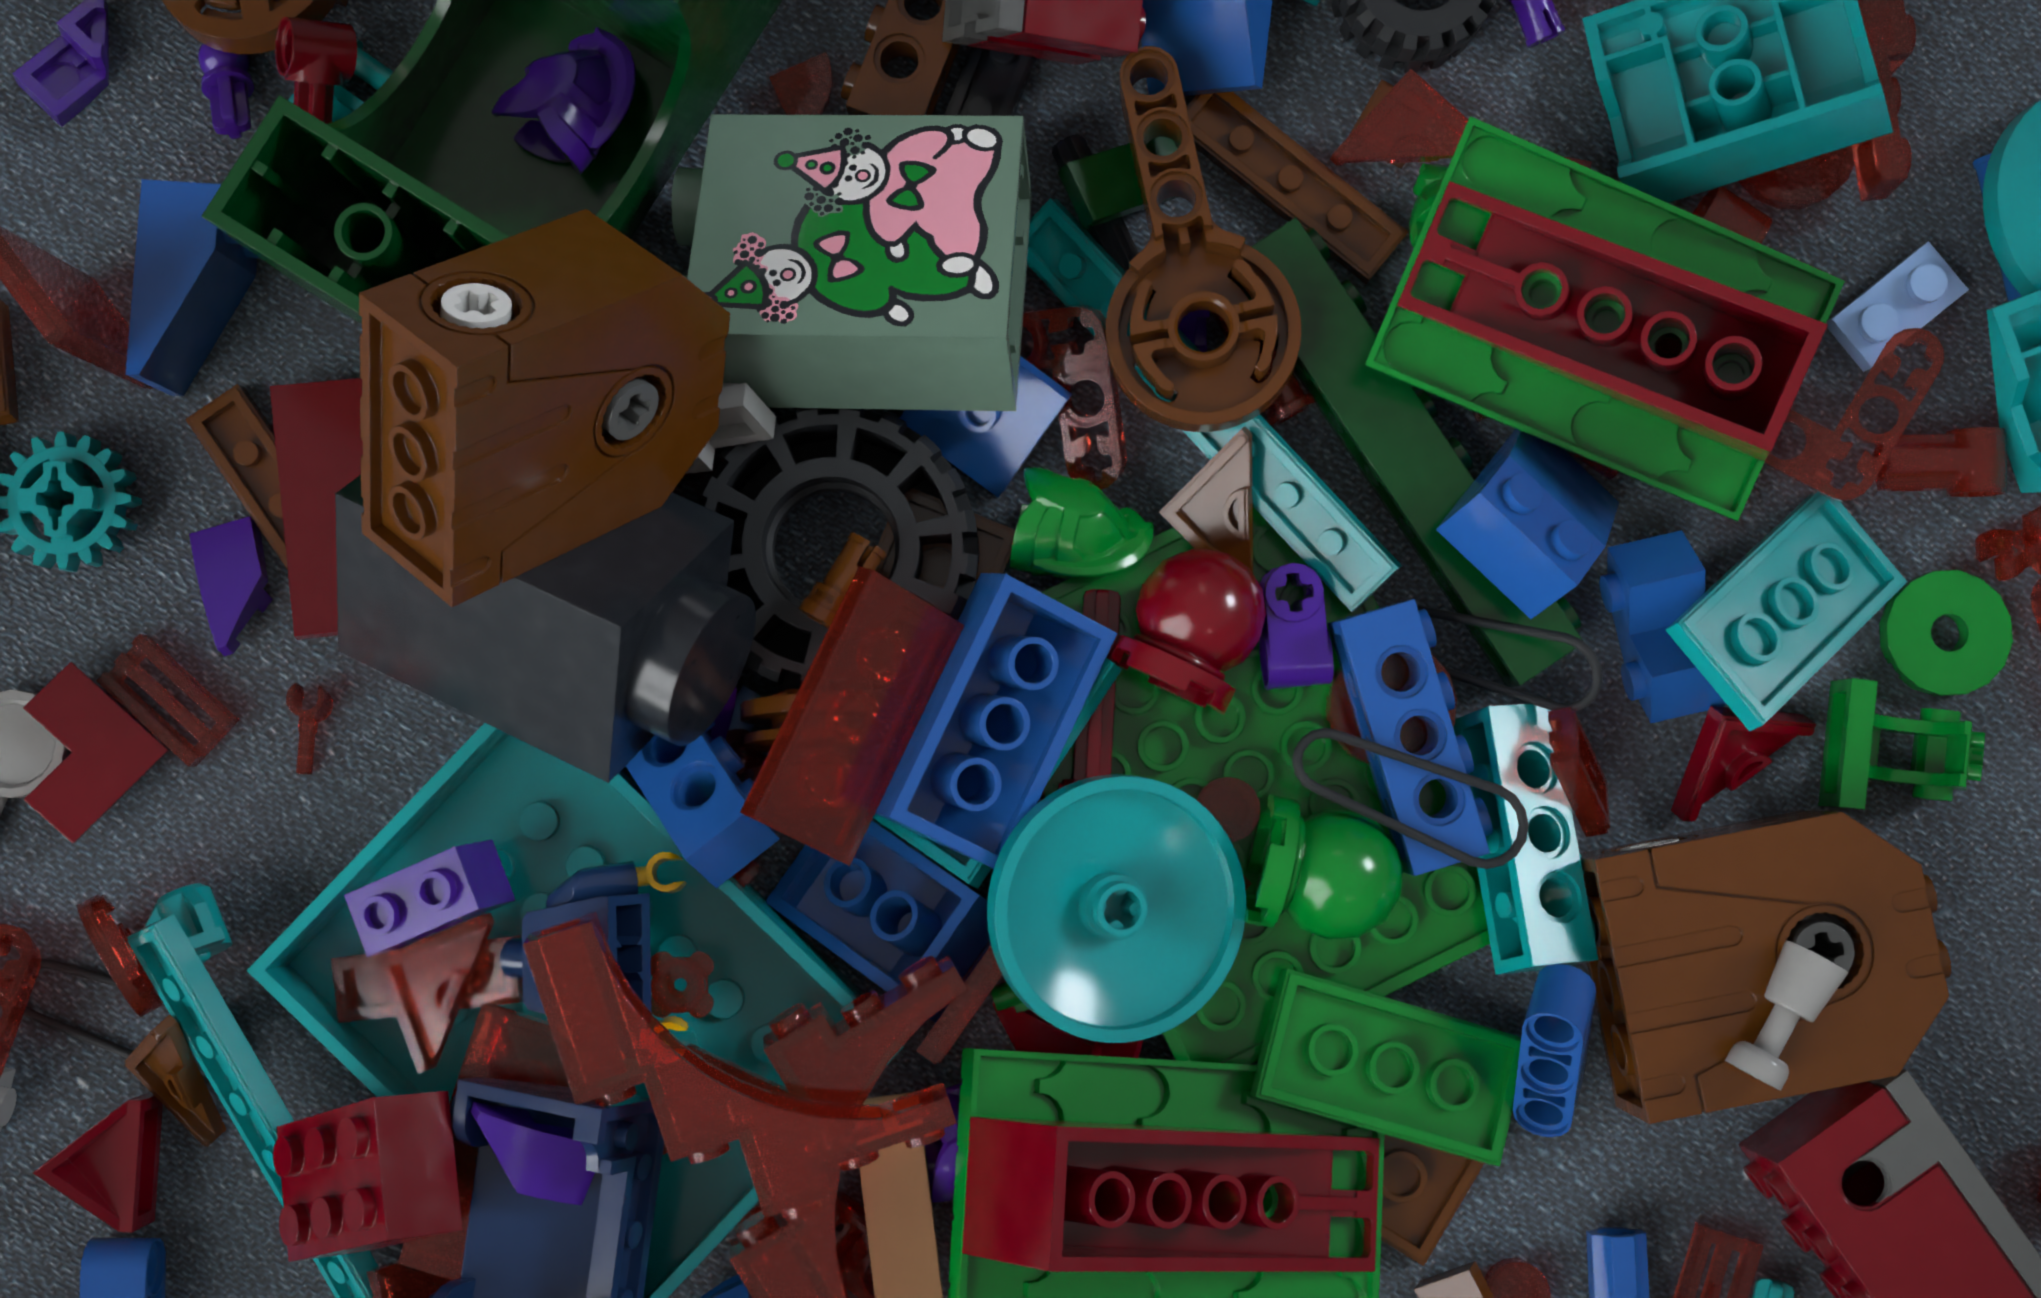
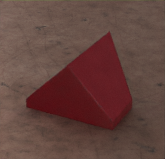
M151 1092L127 1100L32 1173L118 1232L132 1233L154 1222L163 1104Z

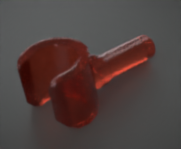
M293 684L288 689L286 695V704L289 710L299 717V743L296 773L312 774L318 723L325 720L331 714L333 708V700L330 694L320 685L317 691V703L309 710H302L304 690L300 684Z

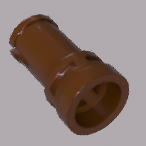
M853 532L849 534L847 543L823 582H816L808 597L804 598L798 608L803 614L840 636H844L850 627L849 623L859 608L856 604L857 600L880 562L887 556V553L877 545L871 547L869 540Z

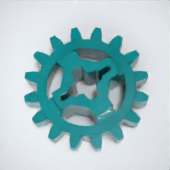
M57 432L54 446L50 441L43 438H32L31 444L34 454L31 457L15 451L10 455L12 462L18 468L14 476L0 473V483L9 487L7 496L0 497V509L8 510L9 515L8 518L0 522V532L9 535L18 534L19 536L14 541L11 550L25 556L34 553L33 564L51 569L57 562L59 570L77 572L80 559L86 565L94 567L103 565V556L100 550L106 548L120 553L124 546L116 536L119 530L136 531L138 524L132 519L125 517L127 508L142 505V498L126 494L125 487L131 485L137 479L136 474L126 469L115 470L123 456L109 448L101 451V441L84 435L77 442L76 436L66 432ZM84 463L95 471L102 482L103 488H97L90 481V470L84 468ZM74 494L73 504L63 506L61 511V501L71 499ZM32 516H36L44 524V535L51 537V541L39 532Z

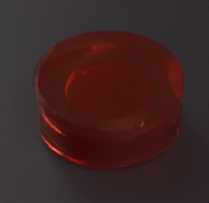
M1232 777L1214 779L1207 783L1196 797V800L1208 809L1221 824L1231 842L1248 836L1255 829L1259 821L1260 802L1258 796L1250 785L1240 779Z
M1507 1258L1497 1262L1488 1270L1484 1277L1495 1298H1551L1550 1287L1543 1273L1532 1263L1520 1258Z

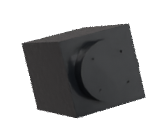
M361 474L335 493L338 651L607 783L655 735L678 746H684L695 741L720 714L738 683L751 649L755 631L756 611L754 603L749 596L727 587L734 520L675 493H671L662 507L504 583L500 582L498 586L457 606L451 607L362 534L361 513L364 512L363 497H361Z

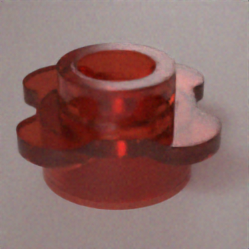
M666 951L654 954L651 957V975L653 976L651 980L652 1014L659 1018H665L671 1013L689 1012L695 1018L706 1016L714 1006V999L708 993V976L714 970L713 959L703 951H696L690 957H673ZM678 978H683L687 982V987L683 991L675 988V981Z

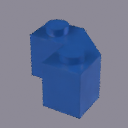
M1682 530L1608 547L1607 574L1601 575L1599 580L1601 597L1606 610L1612 613L1624 661L1621 665V677L1625 692L1631 701L1639 700L1650 723L1707 711L1710 706H1726L1725 701L1665 631L1705 593L1706 570Z

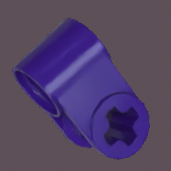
M1290 563L1271 569L1259 582L1263 590L1266 610L1259 640L1261 674L1266 690L1331 684L1334 671L1333 652L1326 623L1324 588L1320 577L1313 569L1304 564ZM1287 576H1290L1292 586H1302L1304 592L1303 599L1293 602V611H1290L1287 601H1277L1275 595L1276 588L1286 585Z

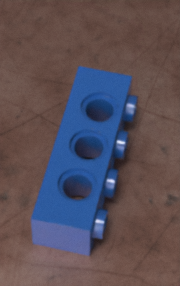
M1415 599L1327 623L1361 738L1466 774L1473 772L1474 763L1468 743L1463 735L1455 736L1448 711L1455 709V698L1451 684L1444 672H1436L1430 648L1436 646L1437 640L1428 612L1425 609L1418 610ZM1393 653L1401 656L1409 668V677L1406 684L1397 691L1390 689L1384 683L1381 675L1385 659ZM1416 716L1423 721L1427 728V740L1422 749L1415 753H1410L1401 743L1400 731L1403 724L1409 718ZM1365 750L1384 815L1473 857H1480L1490 853L1486 841V836L1492 835L1493 832L1490 815L1484 801L1480 797L1474 799L1470 785ZM1436 779L1444 787L1446 800L1443 808L1438 813L1428 816L1420 807L1419 794L1427 782ZM1388 828L1389 834L1395 840L1402 858L1404 873L1417 876L1461 862Z
M714 721L700 737L684 746L675 745L655 735L626 767L684 859L717 889L780 838L765 817L774 810L769 800L750 778L742 783L736 773L744 767L739 756L721 735L713 740L708 733L716 725Z

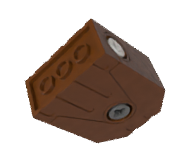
M587 209L414 272V276L408 274L359 292V315L362 317V334H360V378L362 379L360 428L361 439L363 440L361 497H363L364 512L361 513L362 534L451 607L457 606L498 586L500 582L504 583L662 507L718 429L720 416L718 401L723 387L726 359L724 345L729 331L730 313L682 274Z
M1795 811L1580 853L1590 915L1596 929L1595 943L1598 960L1587 962L1589 976L1596 986L1595 1003L1612 1081L1616 1107L1648 1124L1702 1114V1112L1708 1113L1898 1076L1949 998L1946 978L1951 976V960L1945 944L1940 939H1937L1932 913L1937 911L1938 902L1931 879L1928 875L1923 874L1920 863L1844 812ZM1785 940H1788L1842 967L1848 972V975L1814 1022H1809L1802 1018L1799 1019L1779 1056V1059L1784 1061L1789 1067L1788 1079L1780 1091L1731 1065L1725 1059L1735 1043L1746 1041L1754 1044L1775 1004L1767 1000L1764 994Z

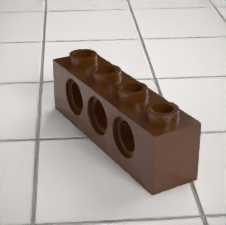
M888 0L886 7L878 4L875 6L869 18L864 40L871 44L863 64L853 62L850 66L841 91V98L847 100L846 108L848 115L934 114L961 48L959 44L942 42L946 0H931L937 3L941 9L935 17L929 20H917L907 13L909 7L918 0ZM899 56L911 58L918 65L910 76L902 79L890 77L884 72L886 64L891 59Z

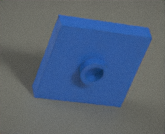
M1020 356L1016 411L905 410L900 419L906 421L907 427L920 436L925 434L941 450L942 456L993 495L999 497L1006 490L1073 394Z

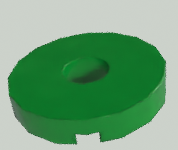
M1959 570L1932 571L1911 579L1886 603L1879 623L1880 647L1887 663L1892 664L1894 670L1901 676L1899 678L1907 686L1931 696L1964 695L1989 684L2005 666L2013 643L2011 616L2000 594L1982 578ZM1940 616L1952 619L1959 630L1958 642L1950 651L1940 649L1935 645L1931 637L1932 625Z

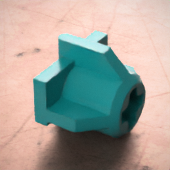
M202 883L186 885L161 896L145 926L174 914L202 963L228 949L233 944L211 887Z

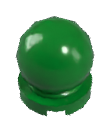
M1269 794L1267 807L1270 808L1271 813L1260 812L1247 862L1246 872L1257 874L1258 881L1256 899L1246 897L1244 921L1249 924L1273 928L1280 914L1286 911L1301 929L1327 940L1359 938L1384 923L1402 892L1403 861L1395 840L1377 822L1350 810H1322L1303 819L1300 816L1298 800Z

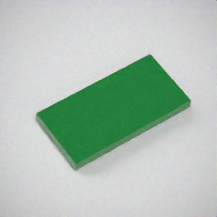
M1281 969L1250 1097L1488 1165L1500 1166L1513 1111L1521 1037L1291 969Z

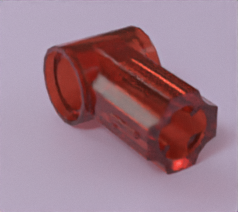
M1975 427L1946 431L1945 434L1879 436L1876 438V446L1871 455V472L1877 485V491H1946V496L1987 497L2006 494V429Z

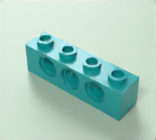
M1533 704L1487 706L1452 720L1455 736H1464L1472 754L1474 771L1468 774L1501 785L1514 793L1526 810L1529 824L1526 842L1516 857L1503 866L1489 869L1477 867L1495 975L1538 971L1554 964L1572 966L1598 960L1595 943L1596 929L1589 910L1584 871L1582 870L1580 859L1582 856L1579 853L1572 815L1573 800L1567 786L1561 753L1562 739L1556 725L1554 711ZM1470 786L1474 799L1480 797L1484 801L1490 815L1493 830L1492 835L1486 836L1490 853L1478 858L1489 859L1498 857L1510 849L1517 837L1519 824L1516 812L1511 804L1501 796Z

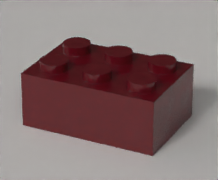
M448 1091L373 1097L277 1126L278 1139L273 1149V1163L282 1182L284 1207L279 1217V1231L283 1243L287 1246L289 1262L364 1252L463 1230Z

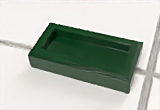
M1167 137L1154 138L1146 145V148L1151 153L1159 156L1170 155L1177 150L1174 140ZM1130 143L1066 163L1058 171L1084 229L1144 209ZM1170 197V198L1165 199L1163 202H1166V201H1169V200H1172V199H1175V198H1178V197Z

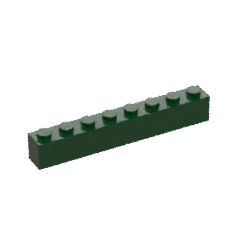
M1295 217L1251 246L1277 266L1287 279L1296 297L1301 317V342L1296 365L1293 370L1456 613L1568 633L1582 640L1576 631L1581 627L1580 619L1564 597H1561L1537 616L1530 619L1436 530L1475 481L1469 473L1474 468L1473 462L1462 444L1454 437L1447 440L1433 420L1438 416V412L1426 391L1414 386L1411 387L1405 382L1365 365L1377 335L1362 315L1367 311V308L1358 290L1347 279L1340 283L1327 262L1331 260V254L1319 233L1312 227L1305 231ZM1230 273L1229 277L1242 289L1249 300H1252L1248 292L1239 282L1231 277ZM1278 337L1276 338V343H1275V345H1276L1277 347H1278ZM1464 624L1504 684L1508 687L1522 685L1576 649L1563 642Z

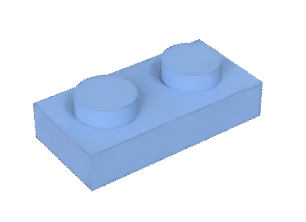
M1928 241L1831 317L1826 323L1828 324L1827 329L1860 369L1865 372L1873 368L1969 289Z

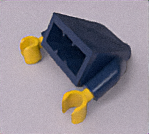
M660 852L648 861L647 866L635 867L634 861L580 869L548 895L546 908L525 914L522 919V938L509 939L503 945L500 954L501 968L508 977L523 978V1003L527 1009L547 1014L549 1024L579 1049L637 1054L639 1047L649 1048L651 1054L663 1062H673L686 1051L683 1048H667L659 1039V1032L664 1029L686 1031L689 1025L684 1019L677 1016H667L659 1020L654 1028L640 1027V1023L652 1022L650 893H638V887L651 885L654 889L664 893L680 891L686 885L685 881L662 885L657 878V869L665 861L682 860V857L671 852Z

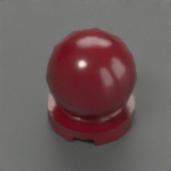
M1205 548L1191 549L1163 560L1142 584L1136 607L1141 634H1136L1134 639L1118 634L1107 659L1124 670H1128L1130 666L1150 675L1149 683L1205 708L1208 704L1213 710L1224 715L1236 691L1235 688L1224 682V672L1243 663L1260 640L1266 616L1263 590L1250 568L1229 553Z

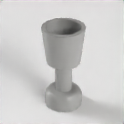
M1785 940L1764 994L1765 998L1775 1005L1754 1044L1746 1041L1735 1043L1725 1061L1781 1091L1788 1079L1789 1067L1784 1061L1779 1059V1056L1800 1018L1809 1022L1816 1020L1848 975V972L1828 959L1796 943Z

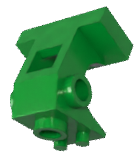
M1848 678L1830 682L1818 806L1865 810L1868 780L1912 785L1913 798L1953 802L1954 790L1967 791L1968 780L1981 781L1985 732L1972 731L1971 721H1960L1961 712L1921 708L1919 720L1879 715L1875 713L1878 681ZM1881 731L1914 735L1910 771L1877 766Z

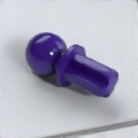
M202 43L198 53L199 65L204 72V76L201 79V89L203 94L210 100L213 129L217 134L229 135L231 139L242 138L243 132L250 130L252 127L249 97L254 91V83L251 75L248 73L251 62L250 54L227 53Z

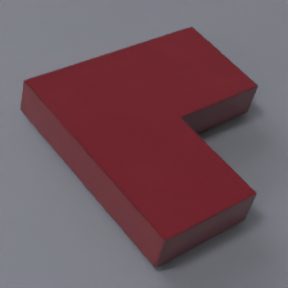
M70 662L23 709L72 753L23 800L72 844H75L169 750L73 662Z

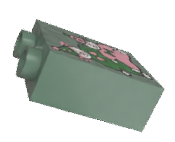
M711 114L703 168L680 167L676 170L672 186L671 209L673 230L677 243L680 246H692L688 275L683 276L730 313L729 331L724 345L726 359L723 383H747L768 408L1016 411L1032 202L1023 116Z

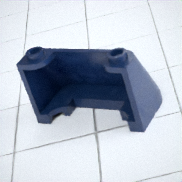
M485 1077L459 1079L456 1094L450 1105L451 1124L455 1137L461 1144L479 1147L461 1278L448 1281L437 1292L431 1294L429 1298H643L666 1133V1112L662 1102L632 1094ZM473 1102L525 1109L529 1112L535 1123L573 1128V1140L580 1141L585 1149L587 1157L586 1171L595 1172L582 1206L517 1193L470 1112Z

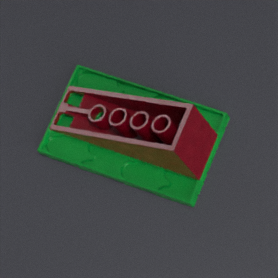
M1470 116L1365 365L1738 522L1761 468L1775 445L1828 326L1826 324L1845 281ZM1664 339H1673L1681 346V353L1675 358H1662L1656 353V346Z
M963 1048L961 1065L962 1085H960L957 1131L958 1152H956L953 1197L954 1220H952L948 1280L950 1282V1289H948L947 1298H1379L1385 1135L1250 1097L1257 1065Z

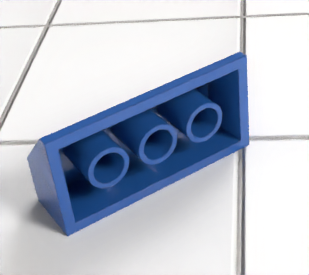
M980 573L867 810L994 869L1001 849L1020 820L1038 803L1117 633L1008 574Z

